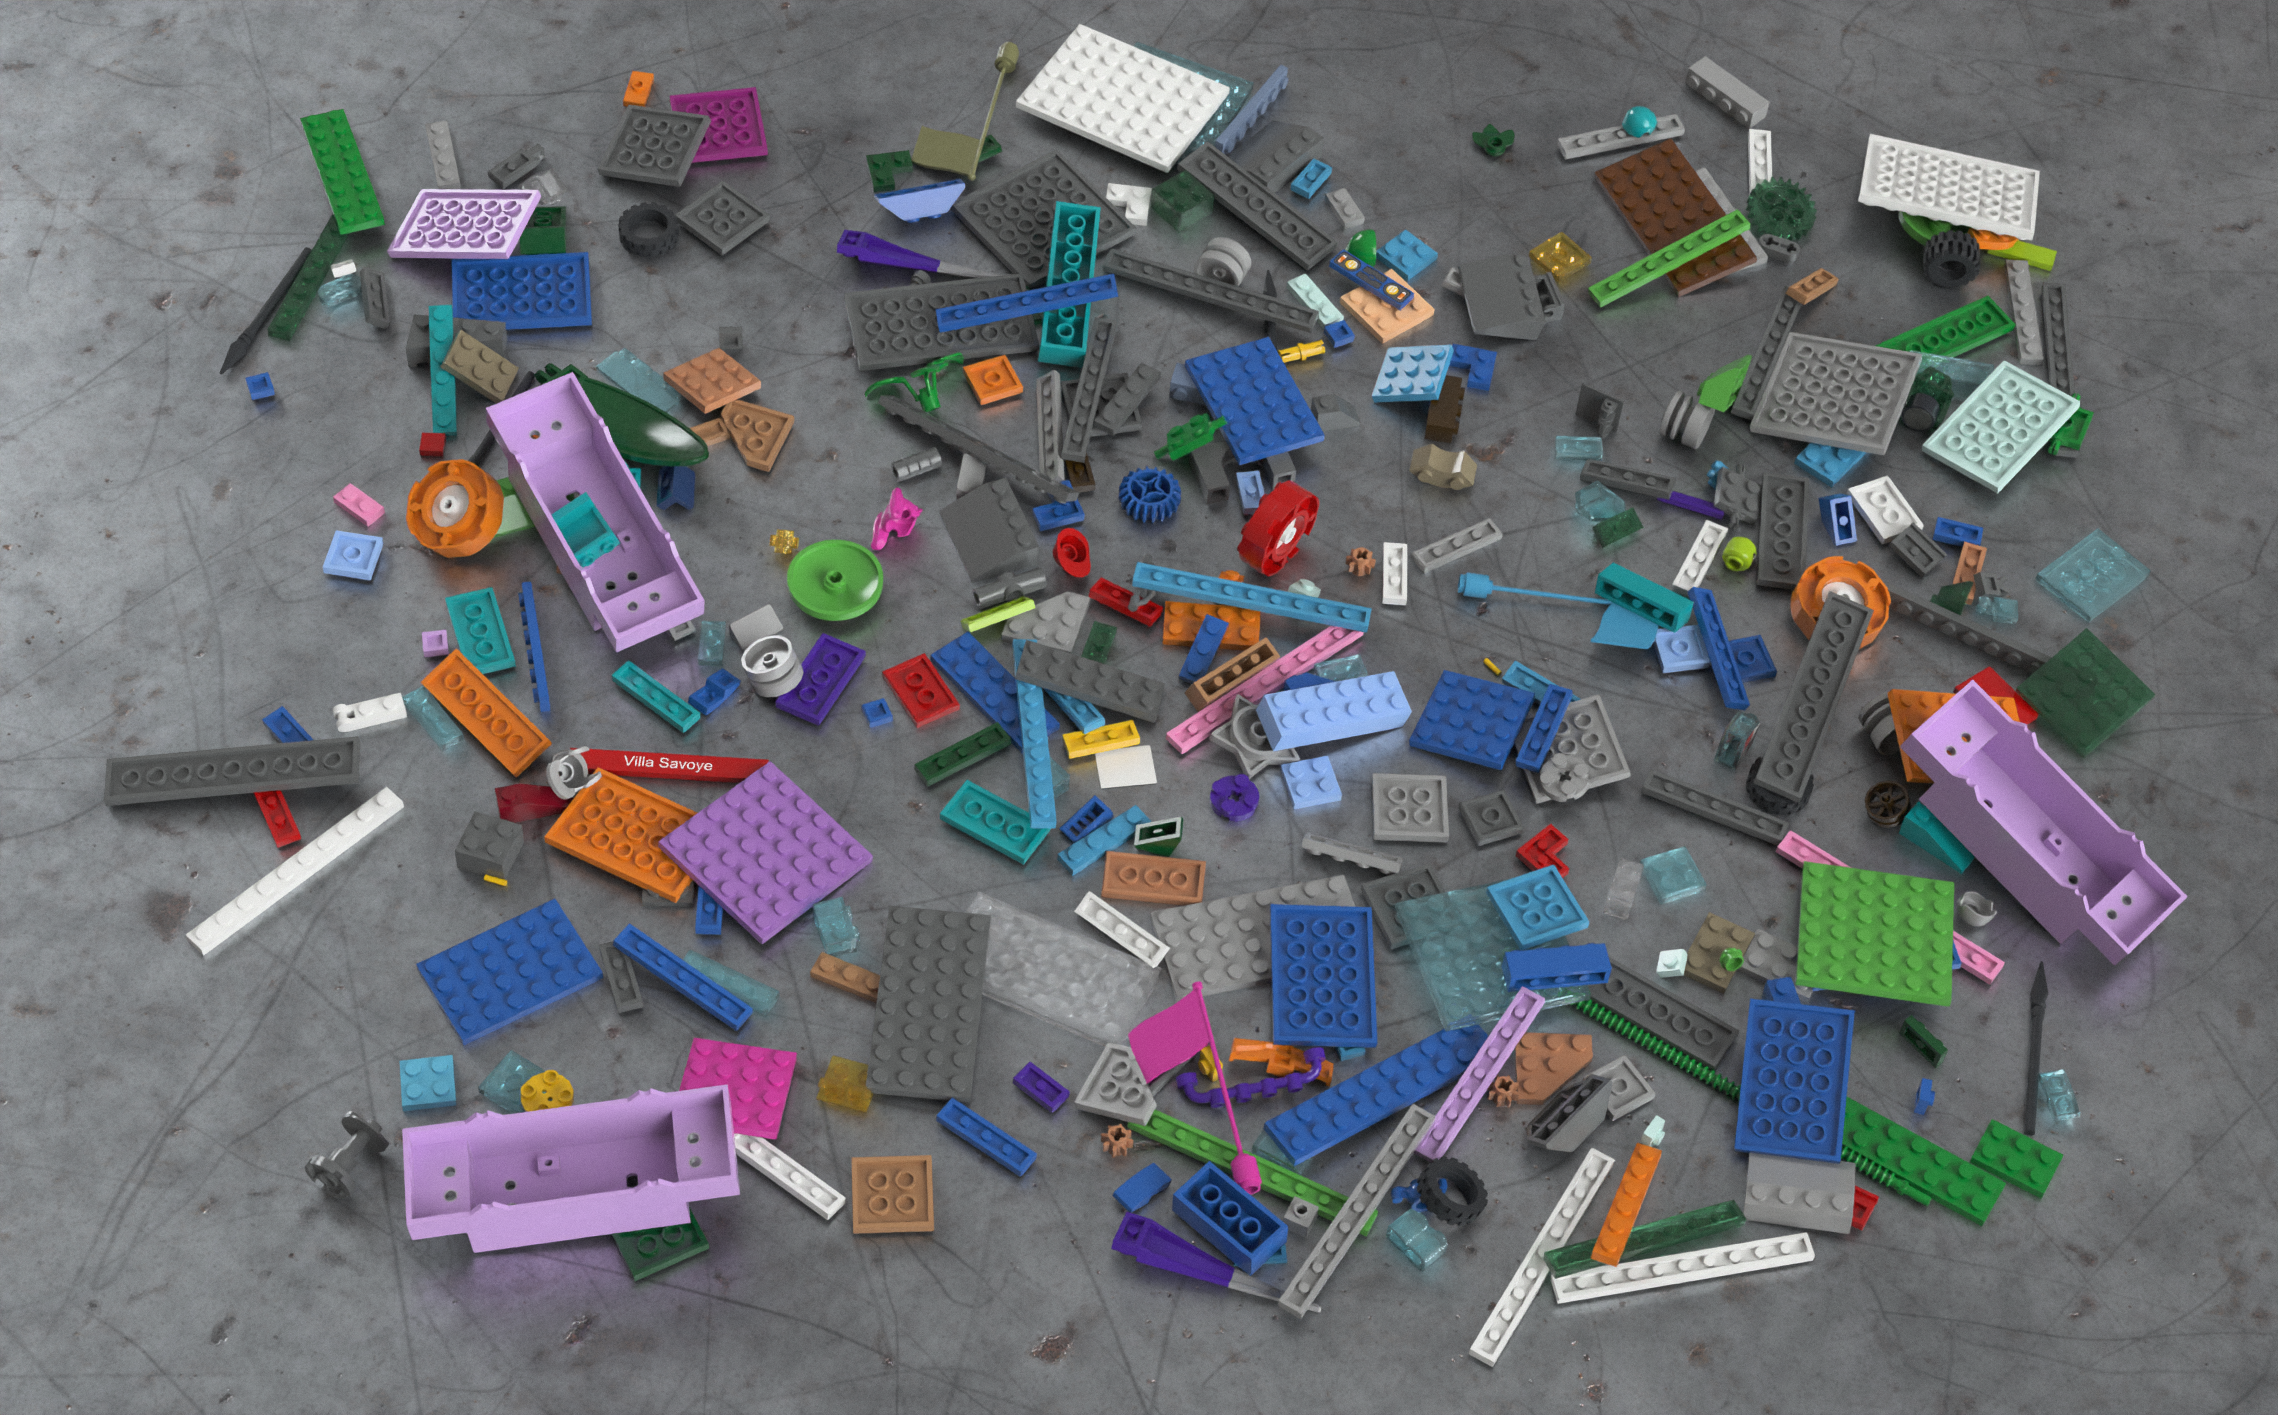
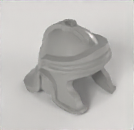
M587 746L575 750L564 749L557 753H552V762L547 766V778L545 781L561 799L573 797L575 793L581 789L588 788L602 777L600 771L588 777L586 761L580 754L590 750Z

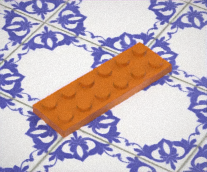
M457 648L421 681V684L516 778L552 744Z

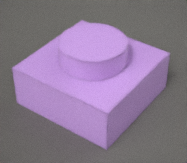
M446 630L422 632L424 657L449 655Z

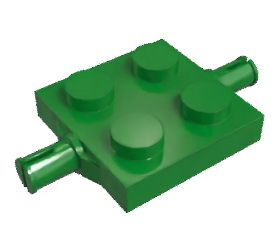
M2073 393L2071 397L2075 398L2076 393ZM2077 394L2076 400L2079 401L2081 396ZM2079 407L2048 440L2052 442L2048 452L2052 454L2053 451V455H2056L2060 445L2079 450L2094 412Z
M1207 413L1196 415L1188 423L1173 427L1167 433V444L1154 451V454L1158 460L1169 454L1174 461L1214 440L1213 434L1216 429L1227 425V421L1223 415L1211 421Z

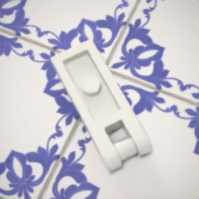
M401 692L347 706L345 704H338L333 708L334 717L338 719L336 722L337 728L340 732H349L407 717Z

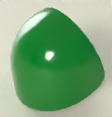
M1366 229L1353 235L1345 250L1371 267H1374L1376 263V234L1374 230Z

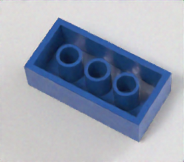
M1210 1161L1173 1194L1172 1211L1250 1276L1287 1243L1288 1225Z

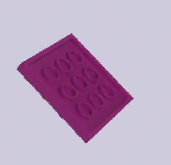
M756 87L669 96L672 111L707 115L710 118V125L692 163L768 155Z

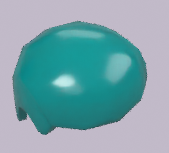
M1643 106L1630 108L1622 121L1623 129L1628 134L1640 138L1647 132L1650 135L1657 125L1655 114L1649 108Z

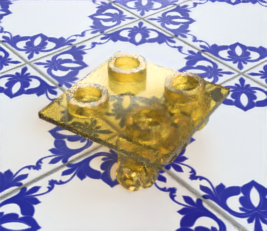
M833 1055L824 1078H820L818 1085L820 1089L816 1100L867 1113L874 1094L866 1087L868 1065Z

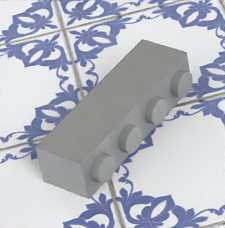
M1706 56L1689 67L1685 84L1748 129L1766 117L1769 101Z

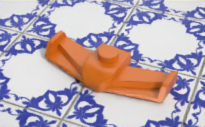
M1233 1039L1229 1055V1061L1231 1062L1234 1059L1266 1062V1072L1277 1077H1285L1288 1074H1292L1294 1070L1306 1073L1311 1069V1065L1305 1063L1304 1051L1292 1045H1273V1042ZM1327 1060L1321 1062V1071L1316 1078L1326 1082L1325 1086L1330 1087L1334 1063Z

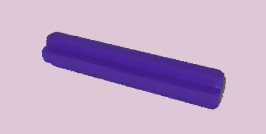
M1673 491L1669 500L1658 497V500L1714 518L1722 519L1725 514L1723 510L1715 507L1713 502Z

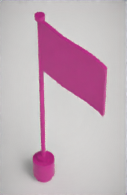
M1200 981L1194 982L1192 984L1193 991L1173 1006L1144 1020L1128 1034L1131 1049L1148 1084L1160 1074L1189 1060L1210 1044L1238 1155L1230 1163L1234 1182L1252 1195L1261 1189L1260 1184L1262 1180L1256 1158L1243 1153L1201 992L1203 985Z

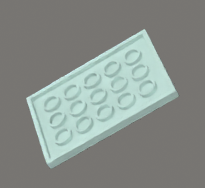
M2003 361L1922 445V451L1992 491L1999 493L2080 407V401L2016 366Z

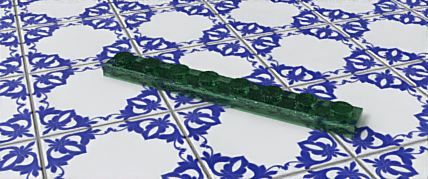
M333 213L268 327V336L287 341L291 340L329 272L330 265L334 263L350 234H340Z
M1733 1199L1633 1227L1619 1261L1745 1226L1746 1217ZM1598 1237L1545 1252L1543 1260L1553 1277L1557 1279L1607 1265L1591 1259Z

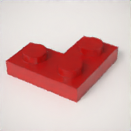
M1552 824L1548 825L1516 850L1515 856L1532 871L1555 865L1562 878L1569 873L1570 868L1555 856L1557 852L1568 844L1569 839Z

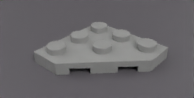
M1065 592L1035 605L1034 609L1010 617L1006 621L1001 641L1013 643V639L1037 640L1039 644L1072 654L1090 604V597Z
M1109 1042L1074 1102L1079 1110L1146 1126L1157 1106L1132 1049Z

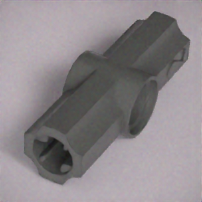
M1039 567L1017 575L1007 572L1000 575L996 582L973 589V596L977 607L982 609L1003 601L1007 603L1023 597L1025 594L1046 588L1047 581L1042 568Z

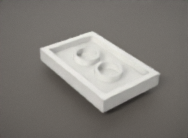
M1888 475L1848 489L1847 495L1851 496L1852 503L1882 545L1894 540L1913 522L1921 530L1923 529V523Z

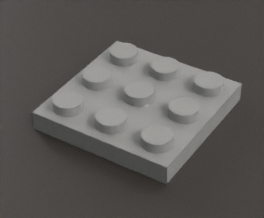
M1372 773L1374 840L1448 842L1449 825L1446 776Z

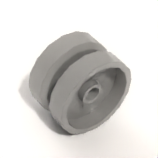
M1217 237L1207 244L1202 255L1194 265V273L1239 287L1251 268V259L1245 248L1236 241Z
M779 635L758 639L745 650L741 659L743 669L749 677L754 691L764 697H777L788 693L798 685L804 673L802 664L796 656L791 642L786 637Z

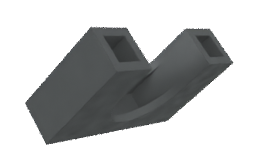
M1226 441L1203 445L1190 452L1189 465L1206 505L1229 500L1230 483L1223 467L1232 461H1236ZM1288 451L1253 461L1265 472L1272 490L1278 482L1283 483L1289 480L1295 482L1296 469Z

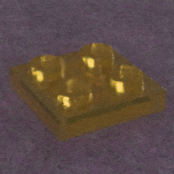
M1563 232L1553 236L1529 252V257L1544 271L1551 272L1553 278L1558 283L1591 264L1592 260L1588 253Z

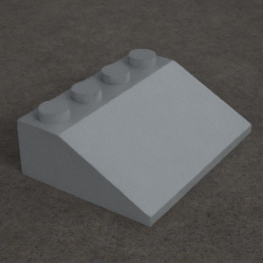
M1750 1152L1743 1220L1849 1234L1853 1218L1856 1163L1840 1161V1164Z

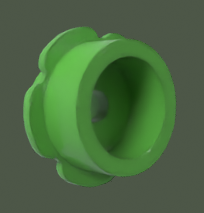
M1736 948L1725 949L1719 959L1721 966L1728 971L1739 969L1744 962L1742 951Z

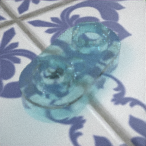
M349 274L322 285L318 290L320 302L326 306H334L362 293L361 279L357 275Z

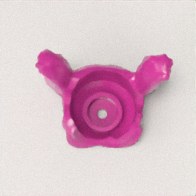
M899 487L893 489L886 509L875 518L871 542L873 550H880L885 546L889 532L892 530L897 532V537L908 536L917 518L923 511L922 508H918L911 501L905 499Z

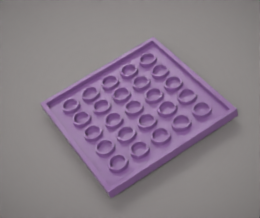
M771 761L662 838L658 843V847L761 944L765 943L873 861V855Z

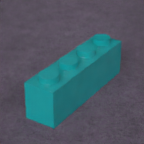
M1614 562L1598 574L1595 594L1674 633L1690 621L1693 601Z

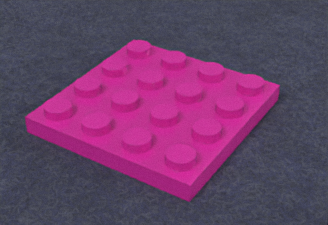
M694 1038L679 1091L728 1085L734 1133L777 1139L797 1060V1053Z

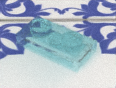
M1556 436V459L1587 460L1588 458L1602 461V438Z
M702 621L698 665L723 666L726 622Z
M1360 654L1314 664L1316 676L1336 682L1365 677L1368 674Z

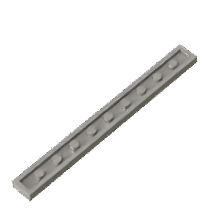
M1412 1104L1279 1299V1307L1302 1319L1435 1122L1436 1116Z

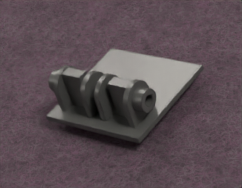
M1582 383L1575 414L1598 424L1596 428L1597 434L1600 437H1605L1611 430L1617 432L1624 401Z

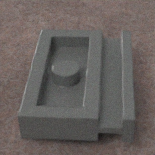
M1914 522L1888 545L1922 578L1947 555Z

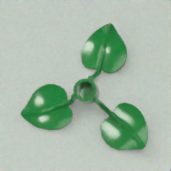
M960 352L949 354L928 363L924 368L912 372V378L924 375L926 387L919 389L920 394L918 395L904 377H891L870 385L865 391V398L873 390L881 386L903 383L914 396L915 402L920 401L924 412L939 409L941 406L938 400L936 372L939 373L940 370L949 366L948 363L963 365L964 356ZM929 373H932V386L929 383Z

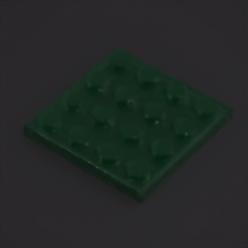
M2088 628L2082 631L2016 688V692L2083 758L2088 756L2153 700L2156 695Z

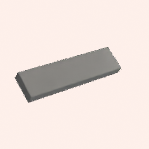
M1488 518L1412 552L1411 558L1423 574L1501 540L1502 533L1493 521Z

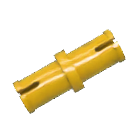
M1320 339L1307 344L1297 343L1295 347L1278 350V354L1283 363L1298 359L1303 361L1306 360V357L1324 354L1325 347H1321L1324 343Z

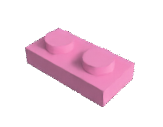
M351 483L333 496L336 505L367 527L385 514L382 505Z

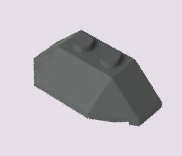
M1590 1074L1585 1077L1586 1080L1577 1082L1561 1091L1528 1124V1143L1545 1149L1573 1152L1605 1119L1613 1084L1611 1079Z

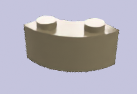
M1432 443L1413 451L1409 471L1421 482L1438 487L1461 490L1462 488L1474 485L1477 464L1465 451L1448 452Z

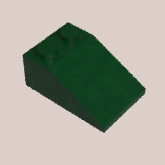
M566 206L536 207L520 236V254L566 253Z

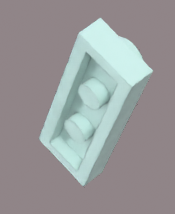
M1306 274L1287 282L1286 288L1302 306L1319 311L1317 323L1323 330L1325 326L1343 320L1344 316Z

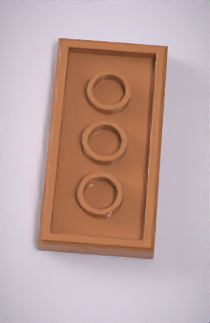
M1106 851L1101 897L1181 906L1201 903L1206 861Z

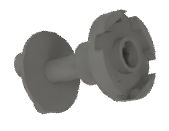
M348 1111L341 1120L344 1129L352 1136L343 1148H336L329 1158L320 1155L313 1156L305 1166L307 1175L314 1183L319 1179L324 1183L322 1187L324 1191L341 1199L349 1197L356 1188L355 1181L350 1176V1173L357 1166L358 1163L355 1158L364 1146L376 1152H384L389 1145V1142L380 1133L382 1127L376 1121L369 1120L367 1122L352 1111Z

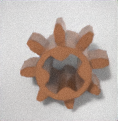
M1363 547L1356 548L1355 550L1351 549V553L1346 556L1345 564L1349 565L1348 572H1352L1358 577L1365 574L1370 575V570L1375 567L1376 561L1372 558L1373 552H1369V550Z
M1496 1075L1495 1083L1492 1082L1487 1089L1490 1091L1487 1099L1493 1100L1496 1107L1507 1106L1509 1108L1512 1100H1518L1519 1092H1517L1519 1083H1514L1510 1075L1501 1077Z
M1122 1124L1113 1127L1108 1125L1107 1133H1101V1142L1104 1143L1102 1151H1108L1112 1158L1120 1155L1126 1156L1127 1148H1133L1134 1140L1130 1139L1131 1129L1126 1130L1122 1127Z

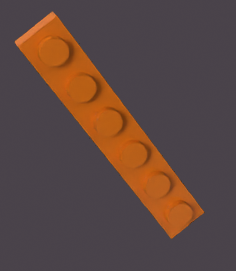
M1640 1143L1636 1144L1592 1251L1591 1259L1617 1267L1660 1161L1662 1150Z

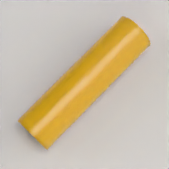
M1488 658L1484 659L1483 663L1497 676L1502 674V671Z
M487 874L484 876L485 881L505 887L507 885V880Z

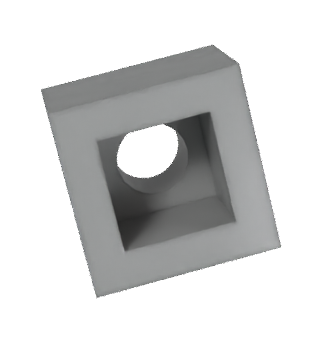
M1294 1196L1283 1222L1288 1225L1289 1231L1307 1238L1317 1218L1319 1207Z

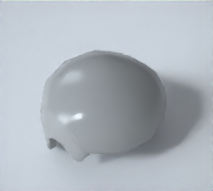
M1975 891L1965 892L1957 901L1959 916L1963 922L1971 926H1984L1997 913V910L1993 911L1992 909L1993 901L1986 900Z

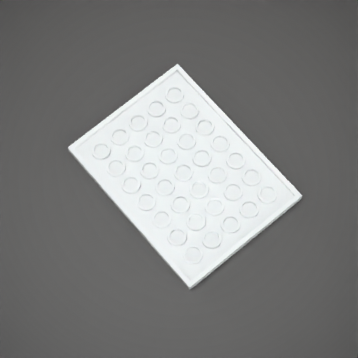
M1079 24L1017 99L1016 108L1168 173L1228 96L1230 87Z
M1870 134L1858 202H1862L1867 206L1876 205L1884 207L1890 211L1906 212L1912 216L1920 215L1931 220H1943L1953 225L1970 226L1975 230H1988L1998 235L2006 234L2020 240H2032L2035 231L2040 171Z

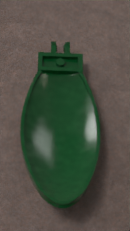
M548 363L544 367L546 373L538 370L534 374L535 379L543 385L573 372L597 415L602 417L605 425L608 426L612 441L622 458L652 465L692 466L704 462L709 457L706 442L682 422L635 395L598 380L588 378L587 375L572 364L561 370L556 365Z

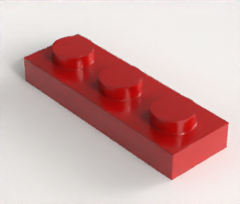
M1102 577L1089 591L1088 597L1150 627L1161 616L1163 610L1162 606L1149 601L1147 604L1139 606L1137 611H1130L1128 605L1134 593Z
M281 790L253 793L277 848L301 839L300 832Z

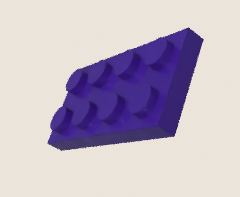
M822 633L802 662L804 673L801 681L791 691L778 697L776 708L819 726L866 657V651Z

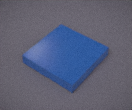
M1761 635L1729 641L1743 683L1776 677L1778 671Z

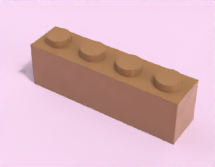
M1266 637L1194 682L1186 690L1185 695L1197 712H1199L1276 662L1280 655Z

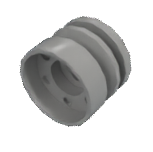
M1677 391L1664 411L1660 435L1667 436L1671 431L1670 439L1675 440L1680 432H1682V444L1697 449L1707 433L1715 409L1699 403L1693 408V396L1688 395L1684 401L1685 393Z
M1884 693L1868 702L1860 711L1858 719L1866 733L1871 735V741L1878 752L1883 755H1892L1900 752L1888 695Z

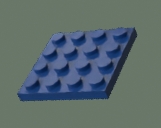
M1444 670L1409 739V745L1418 749L1502 770L1535 701V693Z

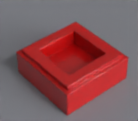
M422 432L419 448L420 456L444 457L446 434Z

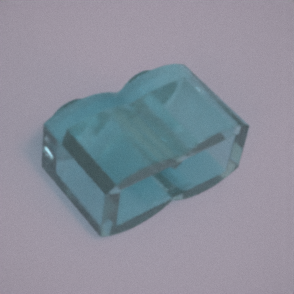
M1412 1208L1387 1228L1386 1237L1399 1251L1404 1253L1407 1259L1422 1272L1446 1253L1448 1244L1444 1234L1430 1227L1427 1218L1421 1212H1416Z

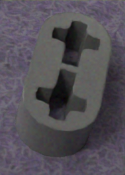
M1764 234L1759 239V244L1768 257L1788 263L1797 260L1800 247L1796 242L1772 234Z

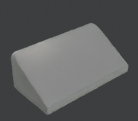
M966 453L963 454L956 499H960L983 485L987 464Z
M770 604L729 624V635L742 651L758 639L772 636L783 630V626Z

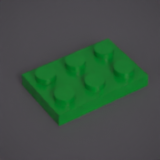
M1991 1119L1971 1157L1970 1163L2042 1199L2064 1155Z

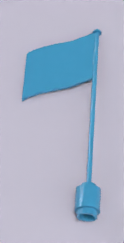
M1467 572L1465 575H1459L1457 592L1463 593V596L1486 599L1487 594L1491 595L1492 590L1610 605L1603 614L1598 632L1590 642L1648 649L1656 638L1659 625L1609 600L1494 586L1493 581L1489 580V575Z

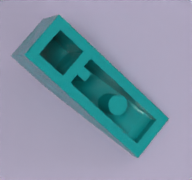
M1917 802L1905 816L1899 834L1960 874L1974 859L1975 856L1920 802Z

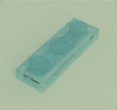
M424 686L402 697L404 705L442 751L464 740L461 730Z

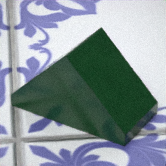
M1181 816L1136 825L1135 848L1170 857L1182 840L1184 819Z

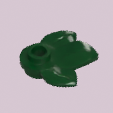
M1488 124L1482 133H1472L1473 141L1493 156L1502 155L1506 147L1513 144L1515 138L1513 130H1506L1500 133L1492 124Z

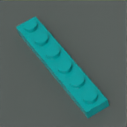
M452 305L429 306L433 433H445L446 436L457 435L455 376L441 368L454 340Z

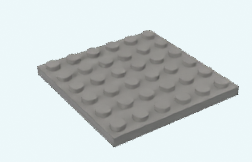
M1789 332L1750 424V432L1885 455L1921 364L1922 354Z

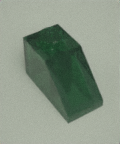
M1966 581L1942 586L1938 595H1932L1930 602L1958 615H1962L1974 582Z

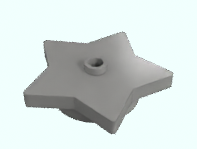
M1237 694L1233 702L1231 720L1213 731L1209 740L1235 754L1243 773L1249 779L1268 764L1281 765L1299 761L1300 758L1294 748L1278 751L1272 750L1256 712L1258 705Z

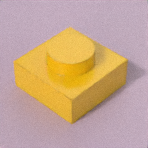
M1208 1045L1200 1050L1198 1067L1203 1075H1207L1211 1082H1214L1219 1078L1211 1047Z

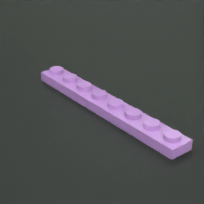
M1523 986L1521 987L1436 1114L1435 1122L1414 1151V1154L1430 1163L1435 1158L1439 1160L1444 1155L1544 1005V997Z

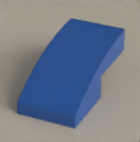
M722 668L706 679L704 687L689 696L688 704L704 715H708L737 689L741 680Z
M1152 1163L1123 1183L1114 1191L1112 1196L1127 1211L1132 1213L1148 1204L1151 1196L1168 1188L1172 1179L1155 1163Z

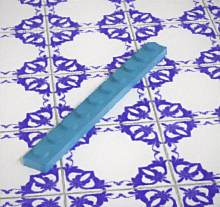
M1140 562L1136 564L1132 582L1134 587L1366 633L1372 608Z
M1013 639L1012 650L1015 676L1026 640L1036 643L1037 640ZM1015 679L1030 827L1056 828L1057 820L1042 687Z

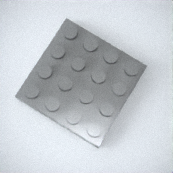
M1600 695L1569 703L1543 765L1558 753L1580 759L1588 766V789L1629 778L1630 770ZM1537 712L1527 715L1514 742L1517 755L1521 750ZM1523 769L1536 804L1552 800L1542 790L1540 772L1537 773ZM1567 775L1560 776V781L1570 780Z

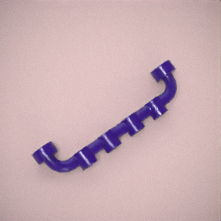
M1317 1047L1304 1051L1305 1063L1311 1065V1069L1308 1072L1302 1074L1292 1073L1277 1079L1266 1078L1251 1084H1237L1234 1087L1227 1088L1229 1098L1236 1097L1237 1103H1245L1251 1101V1094L1261 1092L1263 1098H1271L1278 1094L1277 1089L1287 1087L1288 1093L1302 1091V1084L1314 1081L1319 1076L1321 1062L1326 1060L1324 1049ZM1188 1072L1176 1077L1178 1089L1184 1090L1186 1096L1191 1101L1196 1103L1210 1102L1211 1108L1225 1106L1221 1088H1215L1205 1093H1198L1194 1090V1087L1198 1085L1196 1073Z

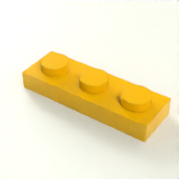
M1130 720L1101 726L1086 734L1082 731L1063 734L1062 742L1069 759L1137 745L1140 744V736L1134 721Z

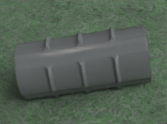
M935 447L891 463V469L897 482L911 479V477L942 467L940 454Z

